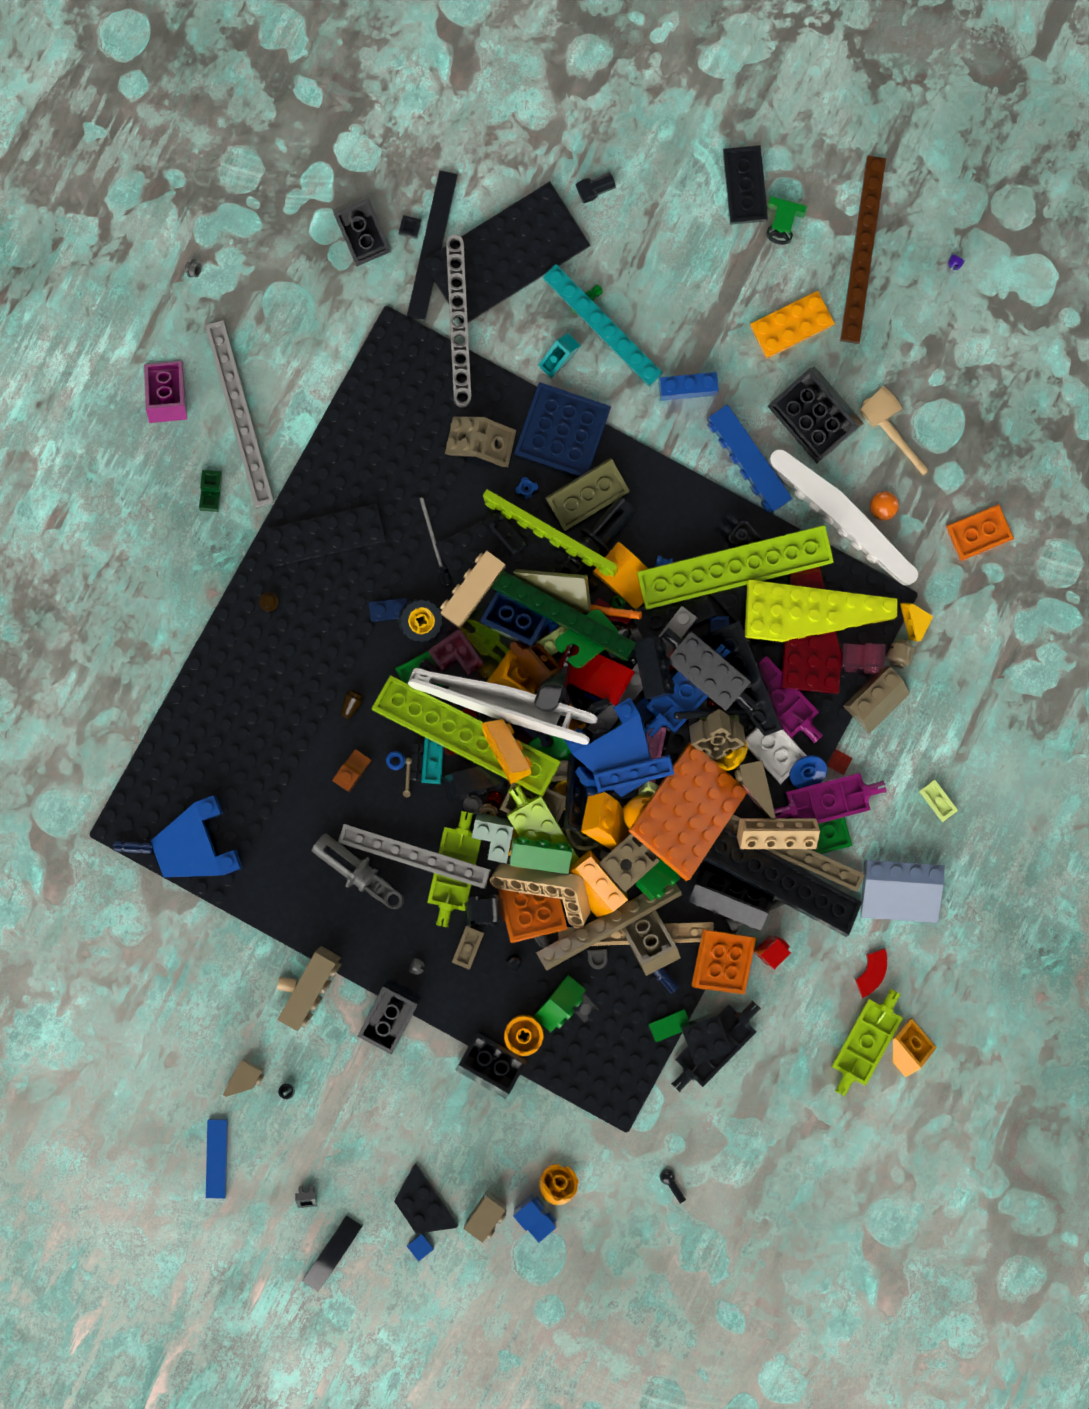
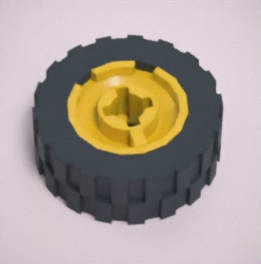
M413 599V601L407 602L399 612V628L411 640L419 642L429 641L439 633L442 626V615L434 603L424 599ZM422 617L423 623L419 624L416 618Z

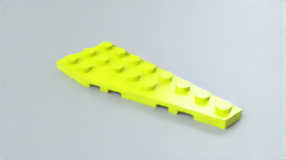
M755 580L747 582L746 638L785 642L790 639H799L810 635L844 630L849 627L893 620L897 617V599Z

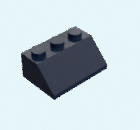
M497 591L480 622L533 646L544 634L550 620Z

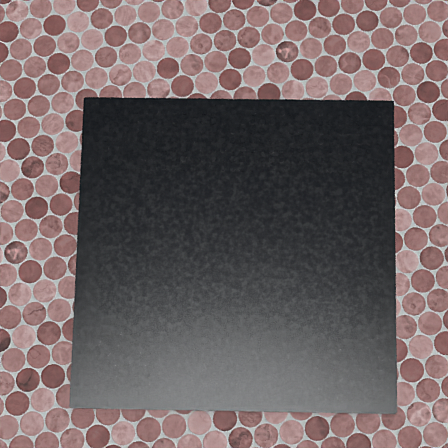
M385 306L89 835L92 839L114 850L115 841H123V843H151L150 841L192 804L211 796H217L223 814L204 821L216 855L219 856L232 850H237L243 866L242 869L218 876L163 877L153 847L151 853L124 851L118 853L310 959L321 946L341 957L339 963L342 965L337 974L377 996L386 981H389L420 997L421 1000L413 1016L469 1046L476 1032L508 1049L504 1040V1033L508 1022L518 1015L534 1017L559 984L569 975L586 989L582 995L584 1000L578 1007H573L575 1012L568 1020L566 1019L560 1028L556 1027L550 1032L541 1024L543 1028V1042L540 1048L528 1056L518 1055L527 1060L520 1075L627 1133L630 1131L682 1034L680 1032L655 1042L648 1024L683 1009L690 1020L706 990L691 986L700 942L675 943L680 959L664 966L665 970H669L668 973L679 985V988L672 994L660 980H656L657 977L654 973L645 975L630 945L590 946L546 971L537 955V952L542 950L543 947L538 945L535 938L511 943L506 921L501 924V920L497 921V925L475 927V923L471 924L470 928L481 931L484 935L469 970L452 963L467 926L465 911L451 910L448 927H443L444 918L441 926L436 925L440 910L439 905L427 903L434 876L433 872L341 844L360 860L369 857V866L372 869L378 870L377 876L383 878L403 895V906L399 909H391L371 896L366 890L363 892L359 891V887L354 884L347 888V878L312 852L316 842L325 833L338 842L343 825L346 824L439 853L444 827L458 828L461 811L466 812L463 807L465 799L460 800L459 797L447 799L442 777L473 768L469 760L444 747L441 784L421 783V781L410 779L409 791H411V796L408 798L404 797L407 764L405 763L403 768L399 770H392L388 767L386 758L392 751L401 752L405 759L408 757L412 758V754H414V751H412L413 744H424L425 737L372 710L390 675L401 680L395 668L427 651H430L438 668L447 674L487 682L510 650L511 642H514V640L490 631V626L480 622L489 604L473 611L461 628L455 626L449 633H442L448 619L442 616V626L439 633L429 641L423 642L407 638L399 628L398 619L371 622L369 602L407 598L409 602L413 601V599H424L434 603L439 608L441 614L442 609L440 608L446 599L450 601L454 595L452 591L456 585L451 575L452 583L450 585L441 586L438 576L441 573L436 570L439 568L420 498L424 499L436 544L501 512L496 508L492 510L485 505L483 494L486 490L493 492L513 505L526 500L525 496L517 494L515 491L523 477H527L533 483H537L538 489L533 492L532 496L539 494L556 530L575 541H581L584 537L581 533L582 528L590 530L614 503H610L564 531L545 497L579 476L514 455L537 386L469 350L471 401L466 407L457 406L454 402L451 340L399 311ZM458 355L455 361L458 364H463L466 358L463 355ZM459 374L456 380L459 383H464L467 377ZM460 393L457 399L460 402H465L468 396ZM453 417H485L516 430L508 467H501L475 456H450L445 454ZM605 424L590 470L611 458L630 491L621 498L625 499L636 510V513L607 545L610 551L620 542L649 569L655 567L657 555L662 556L664 559L673 558V562L737 547L727 540V532L717 525L719 521L726 524L729 529L735 525L733 521L726 518L725 514L727 512L737 520H747L763 540L802 531V529ZM497 439L495 440V447L498 445ZM373 504L378 505L386 542L278 567L273 566L265 529ZM618 512L597 537L601 539L621 516ZM831 545L834 563L819 566L825 590L897 599V617L893 620L869 623L836 631L842 655L838 694L799 690L818 710L819 713L812 718L811 723L823 736L813 743L803 731H798L791 739L807 756H818L824 760L826 765L853 717L843 705L877 673L890 648V644L894 641L904 622L900 603L914 604L918 597V593L911 588L900 584L898 581ZM600 553L604 558L607 556V554ZM441 557V561H442L443 566H446L445 563H444V561H443V559H442V557ZM594 565L587 566L585 570L597 584L596 589L591 590L589 588L591 605H594L598 598L610 605L611 598L618 594L593 574V571L596 569ZM568 571L561 572L565 574H570ZM789 574L763 580V582L788 585ZM267 592L275 594L279 600L278 607L271 612L264 611L259 604L260 597ZM707 594L717 617L729 616L711 594ZM618 598L614 599L617 605L621 607L622 605ZM625 601V607L623 609H632L633 611H635V609ZM729 616V625H731V624H733V623H736V622ZM416 618V621L421 624L423 623V618ZM632 618L626 627L628 632L630 628H637ZM710 620L689 629L683 638L691 631H694L699 637L710 633ZM548 626L542 637H544L546 633H548ZM749 638L751 644L757 648L754 653L758 663L767 656L782 672L784 642ZM604 650L601 653H599L600 655L607 658ZM558 651V656L552 655L553 659L559 663L564 652L560 653ZM626 662L622 665L628 667L627 665L629 662ZM677 669L670 672L671 678L678 672ZM349 689L363 695V702L351 720L340 715L345 693H348ZM581 689L574 690L575 694L580 693L584 697L585 691ZM642 690L639 694L644 698L645 696ZM569 692L571 705L574 708L585 711L586 709H581L574 703L573 695ZM429 694L430 696L460 711L466 708L464 706ZM708 696L701 704L700 710L720 709L722 707ZM580 697L576 699L577 702L581 706H583L582 703L585 702ZM584 697V698L588 701V707H589L592 703H594V702L590 701L589 699H587L586 697ZM734 701L729 708L740 707V705L737 703L738 701ZM475 711L478 715V720L481 722L488 717ZM745 714L739 715V723L744 726L746 737L756 728V725ZM654 715L644 724L645 728L646 724H649L655 718ZM686 720L681 727H686L688 721ZM510 723L514 730L512 736L528 745L532 738L518 725ZM587 727L583 729L586 736L589 737L592 734ZM545 733V735L549 738L547 740V742L549 743L547 747H549L553 743V738ZM665 734L664 741L667 742L669 734ZM675 735L672 739L676 746H680L683 743V739L679 735ZM356 749L372 761L351 792H348L332 780ZM747 750V754L740 765L758 760ZM670 754L672 764L674 765L678 757L676 754ZM394 757L392 760L394 764H398L400 761L398 757ZM764 767L773 808L777 809L788 806L785 792L799 788L792 784L790 775L780 784ZM736 768L726 771L735 779L734 771L737 770ZM665 777L658 778V780L662 782ZM510 782L506 783L507 787L495 790V787L488 788L489 792L478 795L477 792L470 794L478 796L483 805L491 804L495 806L498 810L496 814L498 817L508 818V813L500 810L499 807ZM550 782L548 789L553 790L556 784ZM748 794L745 795L733 815L742 819H768ZM630 799L622 800L621 807L624 808ZM563 810L558 821L561 828L564 827L565 810ZM477 814L472 816V821L469 830L471 831V833H473L474 823ZM481 840L476 862L477 866L491 870L486 887L484 889L471 885L469 897H480V900L487 899L488 895H499L498 889L491 885L490 878L498 864L502 862L487 860L490 841ZM603 845L605 852L610 853L612 851ZM330 847L326 852L352 872L355 871L356 867ZM573 847L578 857L581 858L580 849ZM596 848L592 849L593 854L601 861L602 859L599 858L601 851ZM508 856L507 863L504 864H510V856ZM702 860L690 880L686 881L679 875L680 879L676 885L682 895L656 909L663 924L713 922L714 931L734 934L738 931L730 932L728 930L725 916L688 902L703 863L718 868L705 860ZM636 883L626 891L628 895L626 902L643 893L636 886ZM392 895L390 897V904L395 906L399 903V897ZM560 899V900H561V904H562V908H563V912H564V916H565V920H566L567 927H573V926H571V925L569 924V922H568V920H567V916H566V912H565L563 900ZM590 912L584 926L598 919L593 912ZM558 932L546 935L549 939V944L559 940ZM607 949V964L601 969L592 968L588 962V950ZM518 955L522 960V965L516 972L505 962L509 956ZM414 958L420 959L425 964V968H420L424 972L419 975L409 972ZM522 1030L521 1034L518 1036L519 1038L523 1037V1039L526 1040L527 1035H529V1033H525V1031Z

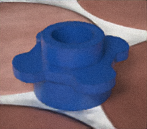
M523 477L515 491L517 494L525 496V499H528L538 489V485L527 477Z

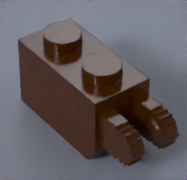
M520 640L511 642L510 649L517 656L515 661L538 688L544 680L562 670L560 665L540 643L530 646Z

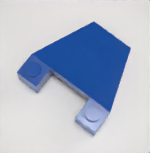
M631 698L613 707L622 722V725L592 743L589 741L587 745L564 739L571 753L593 773L651 759L644 720ZM581 728L574 730L576 732L585 734ZM648 781L612 790L620 797H623Z
M211 796L192 804L150 841L163 877L218 876L243 868L237 850H232L219 856L216 855L204 821L223 814L217 796Z

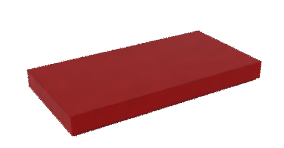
M577 645L574 646L573 656L579 652ZM569 646L558 663L561 668L564 667ZM598 654L581 668L570 666L569 684L602 700L608 698L611 704L617 706L635 672Z

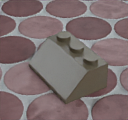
M883 666L843 706L870 734L909 695V691L903 679L891 666Z

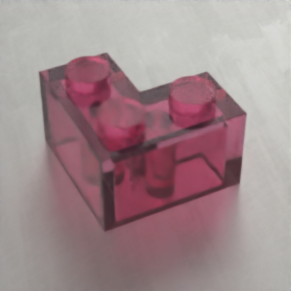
M460 629L428 650L441 670L458 660L469 675L484 664Z
M870 643L864 645H841V668H845V672H856L859 669L864 670L866 674H876V672L884 668L886 645Z

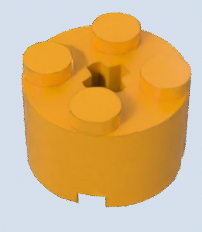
M518 1015L512 1018L506 1026L504 1033L505 1043L508 1049L515 1054L521 1056L531 1055L540 1048L543 1042V1028L533 1016ZM522 1030H524L525 1033H529V1035H527L526 1040H524L523 1037L519 1038L518 1036L521 1034Z

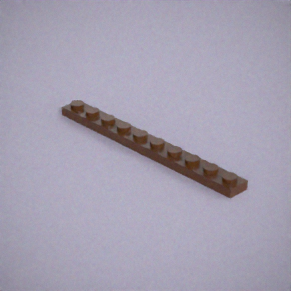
M867 156L840 337L842 342L860 343L886 158Z

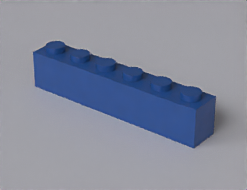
M728 404L708 418L707 426L713 434H717L719 444L723 449L726 448L730 453L728 456L732 463L739 466L741 469L739 472L743 479H748L752 486L750 488L755 496L759 495L762 499L761 504L763 508L773 514L789 503L793 498Z

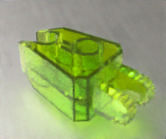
M467 619V622L476 629L474 633H470L461 626V630L467 640L483 657L490 655L497 662L501 663L502 658L498 654L496 655L493 650L498 646L507 654L509 649L500 642V635L477 621Z

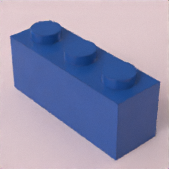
M717 372L660 377L659 379L660 401L717 396L719 391Z

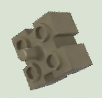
M720 709L708 715V720H699L689 726L691 745L700 751L705 749L706 755L714 761L726 756L728 750L735 751L746 744L744 726L734 719H729V715Z

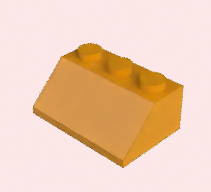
M504 719L481 724L483 734L510 784L530 775V768L533 765L528 756H523L521 751L524 749L520 741H515L512 736L514 730L510 723L506 724Z
M589 850L570 865L569 873L576 874L584 880L590 909L598 918L614 912L628 900V895L598 864L600 862L599 859Z

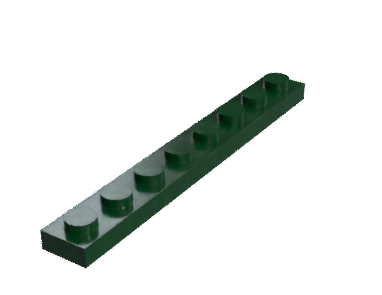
M503 570L492 585V588L625 661H627L636 646V642Z

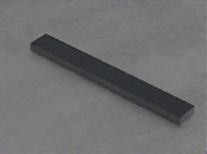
M439 170L407 316L410 318L426 321L434 280L422 261L442 249L458 174Z

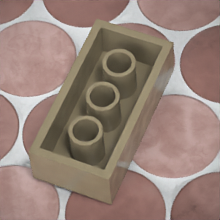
M321 946L311 958L277 1020L296 1031L301 1027L305 1028L314 1015L311 1011H315L323 999L320 995L324 994L332 983L330 977L333 978L342 964L339 963L341 957Z

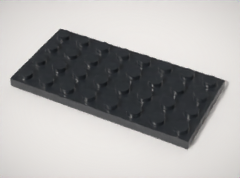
M550 181L461 236L464 243L467 322L470 323L537 281L555 264L560 266L590 247L586 237ZM453 241L450 243V247L458 249L460 244L457 241ZM445 246L423 260L422 263L449 304L447 253ZM454 260L451 262V266L459 268L461 263L458 260ZM455 279L451 284L454 287H460L462 282L459 279ZM456 298L452 303L459 307L463 304V301L460 298ZM457 317L462 325L464 320L461 317Z

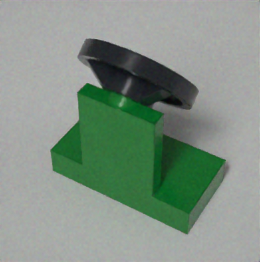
M770 196L767 209L776 211L773 225L767 229L766 236L775 244L786 245L792 241L793 233L791 228L794 217L804 218L807 206ZM772 236H776L777 238H783V239H785V240H784V241L777 240V239L773 238Z

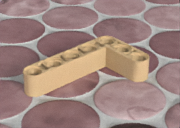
M501 863L498 864L490 878L491 885L497 889L562 899L567 920L573 927H583L591 912L584 880L576 874L549 872Z

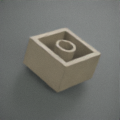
M487 1190L465 1221L464 1230L482 1243L485 1239L489 1240L495 1232L496 1223L500 1224L507 1215L506 1203Z

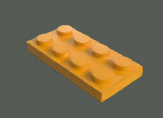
M816 291L751 323L750 328L766 359L834 326L835 323L819 292Z

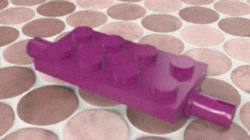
M766 656L759 662V666L780 717L783 730L790 738L798 731H803L813 743L817 742L823 734L811 722L812 718L819 713L818 710L799 690L781 688L782 672Z
M861 773L788 791L785 792L788 806L774 809L775 814L780 813V815L775 816L773 819L789 817L792 819H816L819 824L871 810L869 805L870 796L886 793V787L878 789V787L884 786L885 783L882 780L869 785L864 784Z

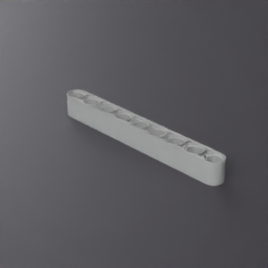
M454 234L448 237L446 242L453 394L455 404L463 408L468 406L471 401L463 239L459 235ZM453 241H457L460 244V247L458 249H452L450 247V243ZM454 260H458L461 263V266L459 268H453L451 266V262ZM455 279H459L462 282V285L460 287H454L451 284V282ZM456 298H460L463 301V304L459 307L452 303ZM457 317H461L464 320V323L460 326L455 325L453 322ZM462 336L465 342L462 345H458L454 342V339ZM458 355H463L466 358L463 364H458L455 361ZM459 374H463L467 377V380L464 383H459L456 377ZM460 393H464L468 396V399L465 402H460L457 396Z

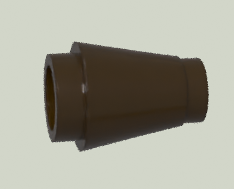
M349 689L348 693H345L340 715L351 720L363 702V695Z

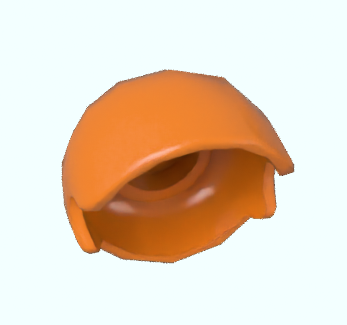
M888 491L878 492L870 502V511L879 520H890L899 510L897 497Z

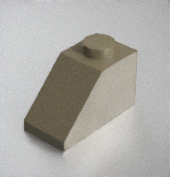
M242 1059L223 1096H231L253 1089L256 1085L259 1086L264 1078V1075H262L264 1069L246 1059Z

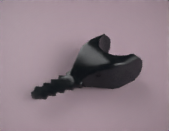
M575 644L569 645L562 670L544 680L540 685L534 700L539 710L553 711L559 706V703L570 706L569 675L571 664L567 659L573 656ZM560 715L557 726H563L566 716Z

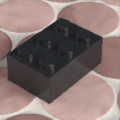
M386 981L357 1037L392 1055L421 998Z

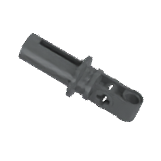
M326 833L316 842L312 852L347 878V888L354 884L359 887V891L363 892L366 890L371 896L391 909H399L403 906V895L383 878L377 876L378 870L372 869L369 866V857L360 860ZM330 847L356 867L355 871L352 872L326 852ZM392 895L399 897V903L395 906L390 904V897Z

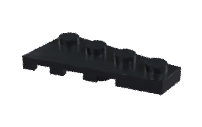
M739 586L711 593L735 622L742 620L745 627L747 589Z

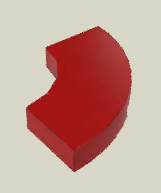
M885 948L866 955V969L861 976L855 979L861 998L874 992L885 977L887 970V953Z

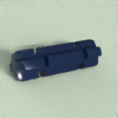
M115 841L113 847L115 852H152L151 843H123V841Z

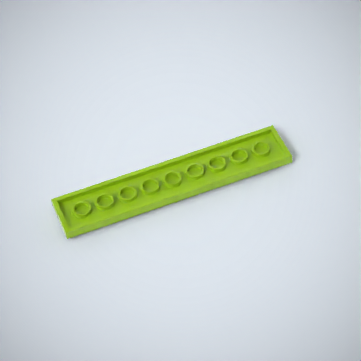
M822 525L637 571L647 610L747 585L749 580L763 581L831 564L834 561L826 527Z
M390 675L372 707L373 711L507 779L483 734L481 726L483 722L420 690L412 688L409 684ZM520 741L524 749L521 752L524 757L528 756L533 767L530 768V775L515 783L543 797L561 762Z

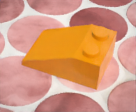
M618 542L605 557L617 565L618 572L615 577L603 575L597 567L593 574L637 610L644 603L637 571L648 568L633 553Z
M605 792L588 796L581 832L613 850L628 834L629 828L624 821L623 808L618 800Z

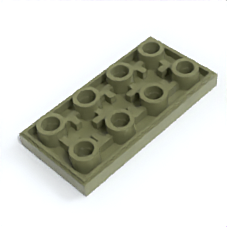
M516 569L513 572L514 577L578 612L589 613L591 611L587 575Z

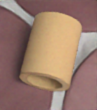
M280 976L277 990L293 992L297 985V979Z

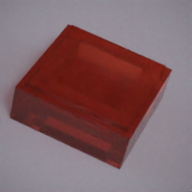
M835 749L826 766L844 775L853 758Z

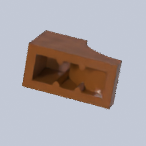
M355 749L332 781L348 792H351L372 760Z

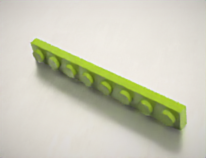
M486 490L483 494L485 505L490 509H498L504 517L517 520L521 527L525 529L529 527L534 530L533 533L538 537H546L552 545L558 548L560 546L565 548L566 552L573 557L577 555L582 558L586 565H594L599 568V572L603 575L615 577L618 567L615 563L493 492Z

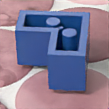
M531 1194L514 1209L513 1217L539 1243L557 1228L555 1223L557 1219L550 1211L547 1213L544 1210V1204L539 1197L534 1198Z

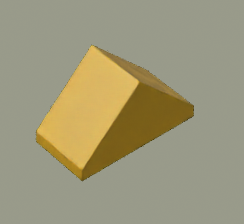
M900 603L908 640L921 641L934 616L914 604Z

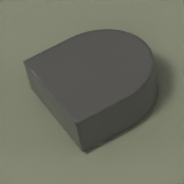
M607 949L588 950V962L592 968L601 969L607 964Z

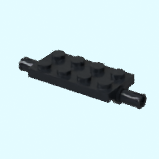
M668 627L661 637L674 647L673 653L668 657L669 663L725 711L734 701L741 703L749 712L758 704L757 701L745 693V688L751 683V680L694 631H691L685 638H680Z
M752 1000L741 1013H737L728 1004L718 1015L732 1052L695 1065L688 1047H686L675 1058L682 1066L683 1072L671 1084L679 1092L691 1080H696L704 1087L757 1032L749 1024V1020L761 1008Z

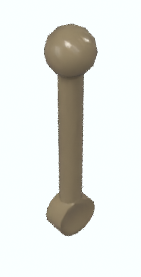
M410 757L405 760L407 769L406 787L403 796L406 798L411 796L409 784L412 758Z

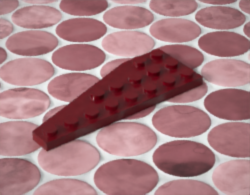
M820 567L789 574L788 585L825 589ZM836 631L810 635L799 639H790L784 642L781 688L831 694L839 693L842 655Z

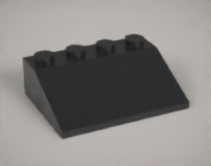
M815 366L809 368L768 405V408L816 464L864 424Z

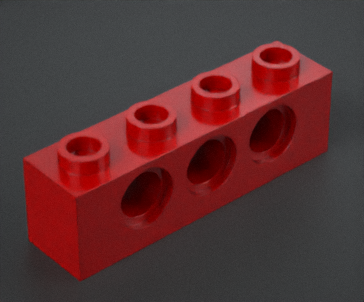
M770 935L754 949V953L774 970L791 954L788 950L790 946L783 938Z

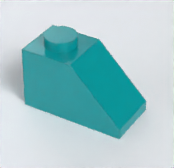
M566 333L555 341L538 366L552 378L575 355L581 345L569 333Z

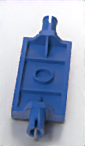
M720 644L716 651L721 654L725 646ZM726 649L721 655L725 658L730 651ZM679 671L672 678L675 694L653 699L646 706L655 717L645 728L646 734L653 728L648 734L651 738L662 726H667L675 733L687 719H675L673 717L674 713L696 710L708 697Z

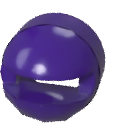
M952 254L948 265L950 268L953 267V270H958L963 266L965 260Z

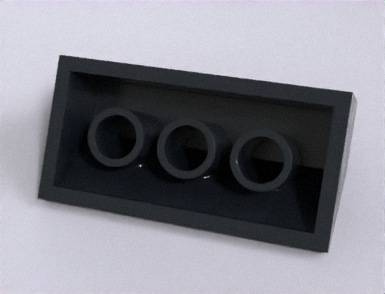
M703 863L688 902L761 931L768 917L773 897L723 870Z

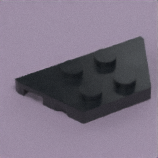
M415 1163L394 1200L395 1204L416 1234L457 1228V1222L420 1167Z

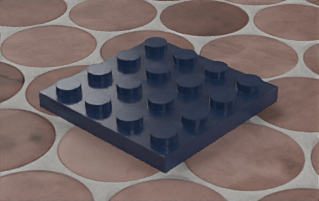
M539 382L514 455L580 477L591 468L611 406Z

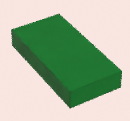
M683 1009L648 1025L655 1042H659L682 1032L680 1025L689 1022V1019Z

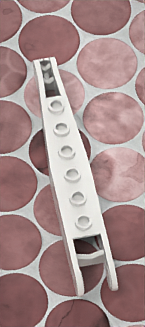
M779 449L772 453L768 463L777 477L794 491L796 497L806 501L812 511L818 512L828 525H833L839 535L843 538L847 537L856 550H862L866 554L865 557L874 564L876 562L902 585L908 586L917 580V569L905 559L840 490L786 451Z
M418 668L413 669L408 682L409 686L414 689L432 694L495 719H504L508 723L587 745L590 739L585 734L568 729L571 719L591 724L596 723L598 719L592 713L559 703V706L553 711H542L534 703L535 694L504 685L434 673ZM431 683L449 686V689H445V688H442V687L433 685V684H431ZM560 715L566 716L562 727L557 726Z

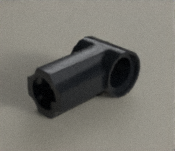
M610 172L593 179H583L575 185L583 203L591 202L598 195L616 188L614 178Z

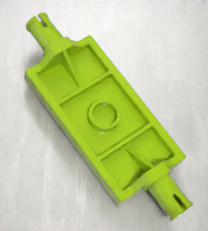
M519 784L514 785L515 790L511 787L508 792L515 800L516 808L509 812L507 817L518 835L528 837L534 841L545 839L549 843L554 844L565 842L572 848L570 865L579 859L577 853L541 796H537L534 799L526 798Z
M461 811L458 828L444 827L439 854L476 865L481 840L472 838L473 833L469 831L473 813L468 812L467 820H465L467 812ZM434 873L427 903L439 905L440 910L436 925L441 926L444 918L443 927H448L451 910L465 911L464 903L468 902L471 884Z
M890 989L883 1004L880 1003V1005L867 999L831 1067L840 1071L843 1075L837 1088L834 1090L835 1092L846 1097L853 1082L857 1081L865 1086L867 1085L903 1019L895 1014L893 1010L901 996L898 992Z

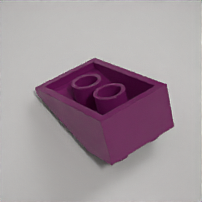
M182 361L144 364L145 407L149 423L187 420V402Z

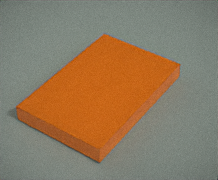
M999 504L946 526L960 562L1014 539Z

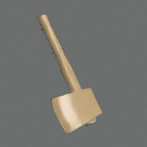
M883 386L871 398H867L862 403L863 407L859 411L873 428L880 425L916 466V469L922 475H925L929 470L888 421L890 417L903 408L896 397Z

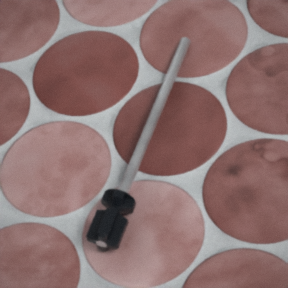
M420 498L439 568L436 570L441 573L438 576L441 586L450 585L452 583L448 573H445L447 567L443 566L439 551L435 545L436 540L424 499Z

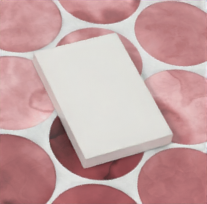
M756 727L745 737L748 750L758 761H763L765 769L780 784L790 775L793 764L800 758L807 756L784 730L764 736Z

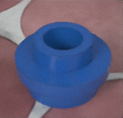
M392 751L388 754L386 763L390 769L399 770L405 765L406 759L401 752ZM394 757L399 758L398 764L392 762Z

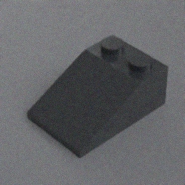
M368 195L333 210L356 266L391 252Z

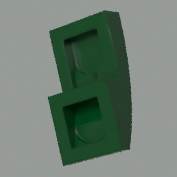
M202 470L200 511L219 512L222 482L221 471Z

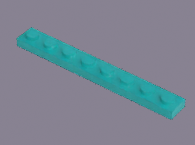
M557 264L543 276L542 279L648 387L663 374Z

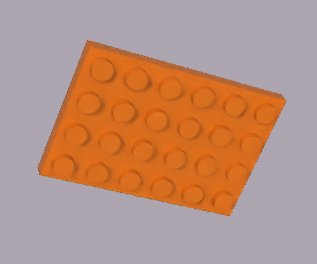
M691 742L687 744L674 763V775L666 776L628 830L686 881L690 880L747 794V791L737 780L721 769L704 751H700L692 746Z

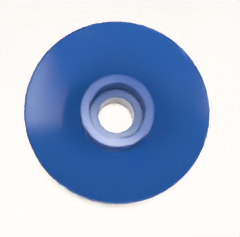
M813 755L800 758L793 764L790 770L792 784L800 789L821 783L827 774L826 763L820 757Z

